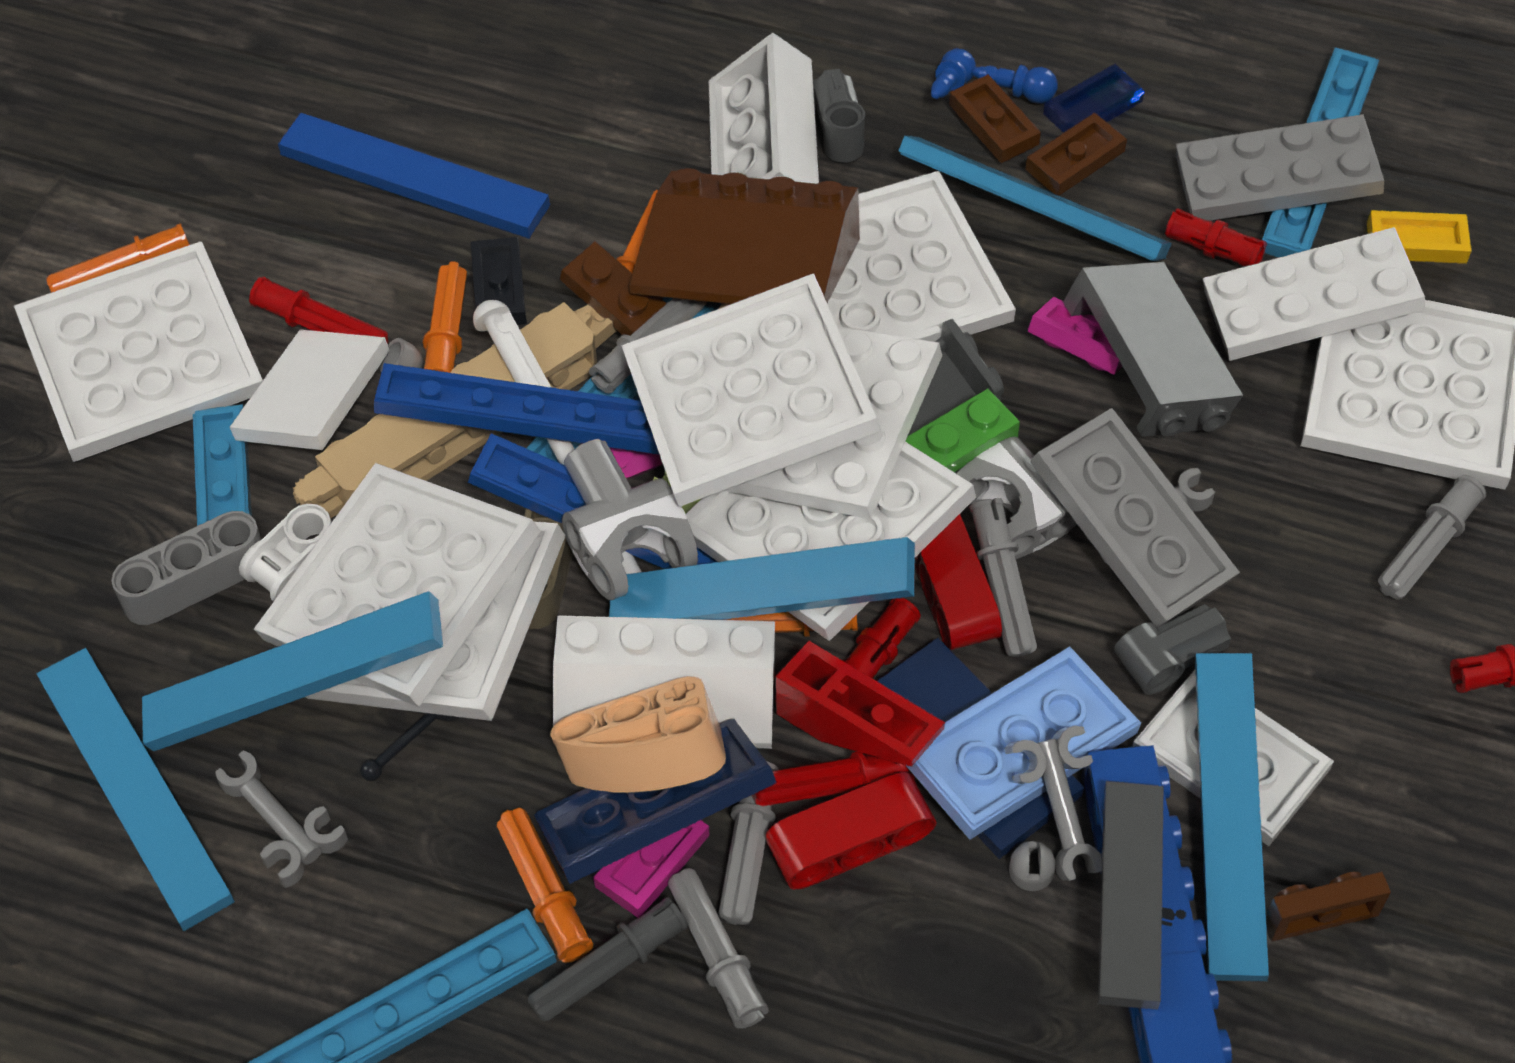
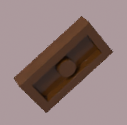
M989 74L950 92L949 105L1000 163L1039 145L1041 132Z
M1094 112L1029 155L1025 170L1052 193L1060 196L1124 153L1127 138Z
M596 241L561 271L560 281L591 306L601 317L613 321V327L622 335L631 336L667 304L659 296L631 294L629 284L632 273Z
M1349 872L1334 878L1328 885L1308 889L1306 885H1294L1283 889L1273 897L1266 913V930L1271 942L1377 917L1389 898L1391 890L1383 872L1362 876L1360 872Z

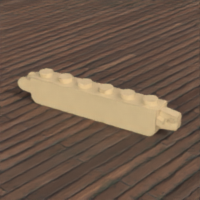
M565 302L549 312L539 314L531 323L520 329L551 388L565 390L572 389L592 376L589 374V370L593 365L597 364L596 348L617 331L613 327V321L601 317L591 306L586 305L573 311ZM495 344L470 361L458 364L450 372L515 382ZM378 414L367 425L342 440L334 441L323 452L315 456L318 468L306 474L304 479H299V482H295L296 486L293 487L294 499L300 505L317 504L329 513L330 518L338 515L375 463L427 481L484 445L491 433L498 436L503 432Z

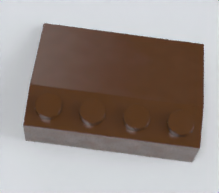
M691 168L671 171L656 193L629 284L630 293L733 304L814 273L824 298L828 303L860 240L858 187L842 186L835 181H823L817 184L795 182L788 177H774L771 179L749 178L742 173L736 172L724 175L705 174Z

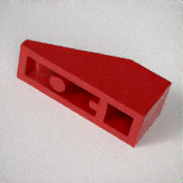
M808 641L776 676L777 715L824 743L912 767L945 728L944 721L811 641Z

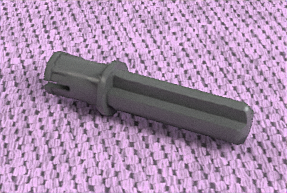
M666 897L652 907L651 910L628 925L624 923L617 925L619 934L529 995V1004L541 1021H549L637 960L642 965L648 961V954L688 928L687 922L674 902L672 903L669 897Z

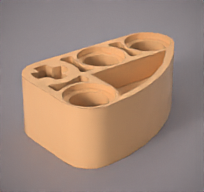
M686 676L571 714L557 722L550 734L571 783L598 791L645 792L682 786L714 775L723 767L726 761L721 727L702 680L697 677Z

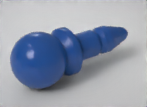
M952 49L942 57L935 72L936 80L931 86L932 98L945 97L950 91L962 87L972 79V69L976 67V63L968 51Z
M1020 65L1017 72L1004 68L997 69L995 66L975 67L972 69V75L977 79L989 74L1000 87L1009 89L1013 87L1014 97L1019 98L1024 95L1027 100L1035 104H1043L1050 101L1055 96L1058 88L1055 74L1045 67H1035L1028 70L1026 66Z

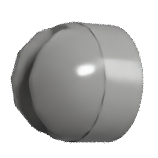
M396 338L388 344L390 351L380 364L381 372L384 363L422 369L423 358L421 352L413 344L402 338Z
M1035 841L1023 842L1012 853L1009 864V874L1012 881L1018 887L1027 891H1038L1047 887L1053 879L1056 867L1051 849L1044 843ZM1029 855L1038 856L1039 874H1029Z

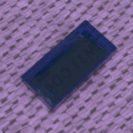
M1113 64L1046 102L1044 115L1064 133L1094 112L1106 122L1112 120L1143 102L1145 90L1118 65Z

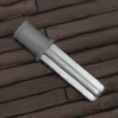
M679 298L670 300L631 336L622 335L617 339V346L590 368L589 374L593 376L591 378L600 390L605 393H612L631 374L622 345L691 320L703 309L708 301Z
M1466 475L1458 477L1453 487L1440 503L1431 504L1426 510L1427 519L1378 578V583L1381 586L1380 591L1385 596H1391L1396 600L1404 598L1449 540L1463 533L1465 530V520L1486 497L1485 487L1478 480Z
M994 498L992 500L993 504H991L990 499L976 502L969 507L981 549L976 554L979 560H984L990 589L999 609L1005 651L1009 656L1020 657L1036 651L1037 644L1014 554L1018 551L1019 547L1016 542L1011 540L1002 498Z
M767 762L772 771L779 770L776 765ZM752 795L739 801L731 810V817L735 821L719 907V916L726 923L732 925H747L752 920L766 841L765 835L768 827L774 824L776 817L774 812L771 811L772 805H757L754 803Z
M686 868L672 875L668 880V886L710 969L706 975L708 984L717 988L736 1028H746L758 1023L764 1018L763 1014H768L769 1008L751 978L748 957L737 954L695 870Z

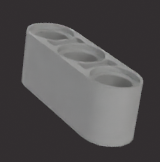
M230 511L119 564L113 572L111 581L125 616L131 622L138 625H150L245 580L239 574L240 562L248 549L256 542L262 540L256 521L250 514L243 511Z

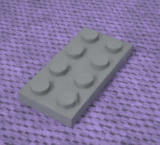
M1364 114L1176 144V158L1189 212L1204 220L1210 221L1383 194L1384 191L1383 174Z
M1113 408L1040 450L1030 461L1156 627L1173 620L1230 582L1240 573Z

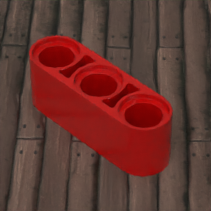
M959 514L915 557V571L942 641L950 650L1000 638L1002 635L999 609L962 517Z
M900 772L791 815L773 825L766 832L765 839L789 888L797 890L813 886L912 845L929 835L935 829L937 823L912 775L907 772Z

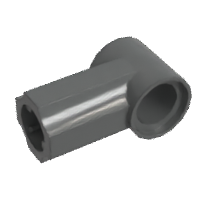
M840 69L824 70L819 78L813 80L814 101L823 132V151L829 159L836 162L848 163L855 161L864 152L865 111L858 104L851 76L843 74Z
M1204 604L1159 627H1156L1153 623H1144L1133 628L1117 642L1114 651L1144 694L1153 695L1171 686L1179 679L1186 668L1194 665L1196 653H1219L1228 648L1231 637L1226 628V621L1215 607L1210 608Z

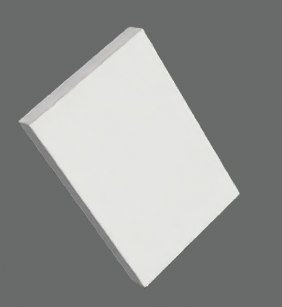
M299 330L231 424L230 430L235 440L323 450L390 351L385 337Z
M1194 670L1134 740L1132 747L1154 745L1158 766L1165 765L1171 779L1201 799L1196 674ZM1255 708L1262 842L1270 846L1327 775L1334 761Z

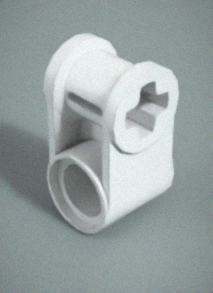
M303 504L291 510L262 540L256 542L248 549L240 562L239 574L248 582L256 581L270 592V598L274 602L332 523L329 513L317 504ZM319 534L313 539L305 540L309 536Z

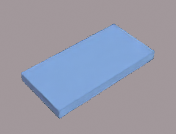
M1068 647L946 721L944 730L912 767L908 765L906 767L971 840L1047 791L1043 776L1031 783L1019 784L1013 782L1012 776L1026 772L1030 761L1024 752L1006 754L1004 748L1009 743L1020 740H1030L1038 743L1052 739L1054 734L1062 728L1082 726L1084 727L1085 734L1072 737L1068 742V751L1076 758L1086 756L1087 752L1115 748L1137 734L1141 722L1071 647ZM1064 768L1066 777L1068 778L1080 769L1071 770Z

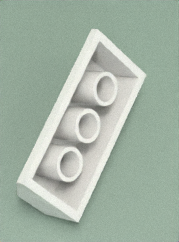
M771 33L709 80L711 174L724 175L736 172L742 173L749 178L771 179L774 177H788L795 182L817 184L819 183L812 59L776 34Z
M558 616L553 660V727L557 722L571 714L688 676L697 677L702 680L719 724L734 718L756 748L772 749L775 621Z

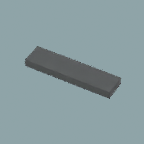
M1106 781L1098 1004L1158 1010L1161 1002L1164 786Z

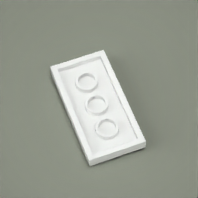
M1395 227L1203 278L1204 291L1229 361L1425 310L1424 293Z

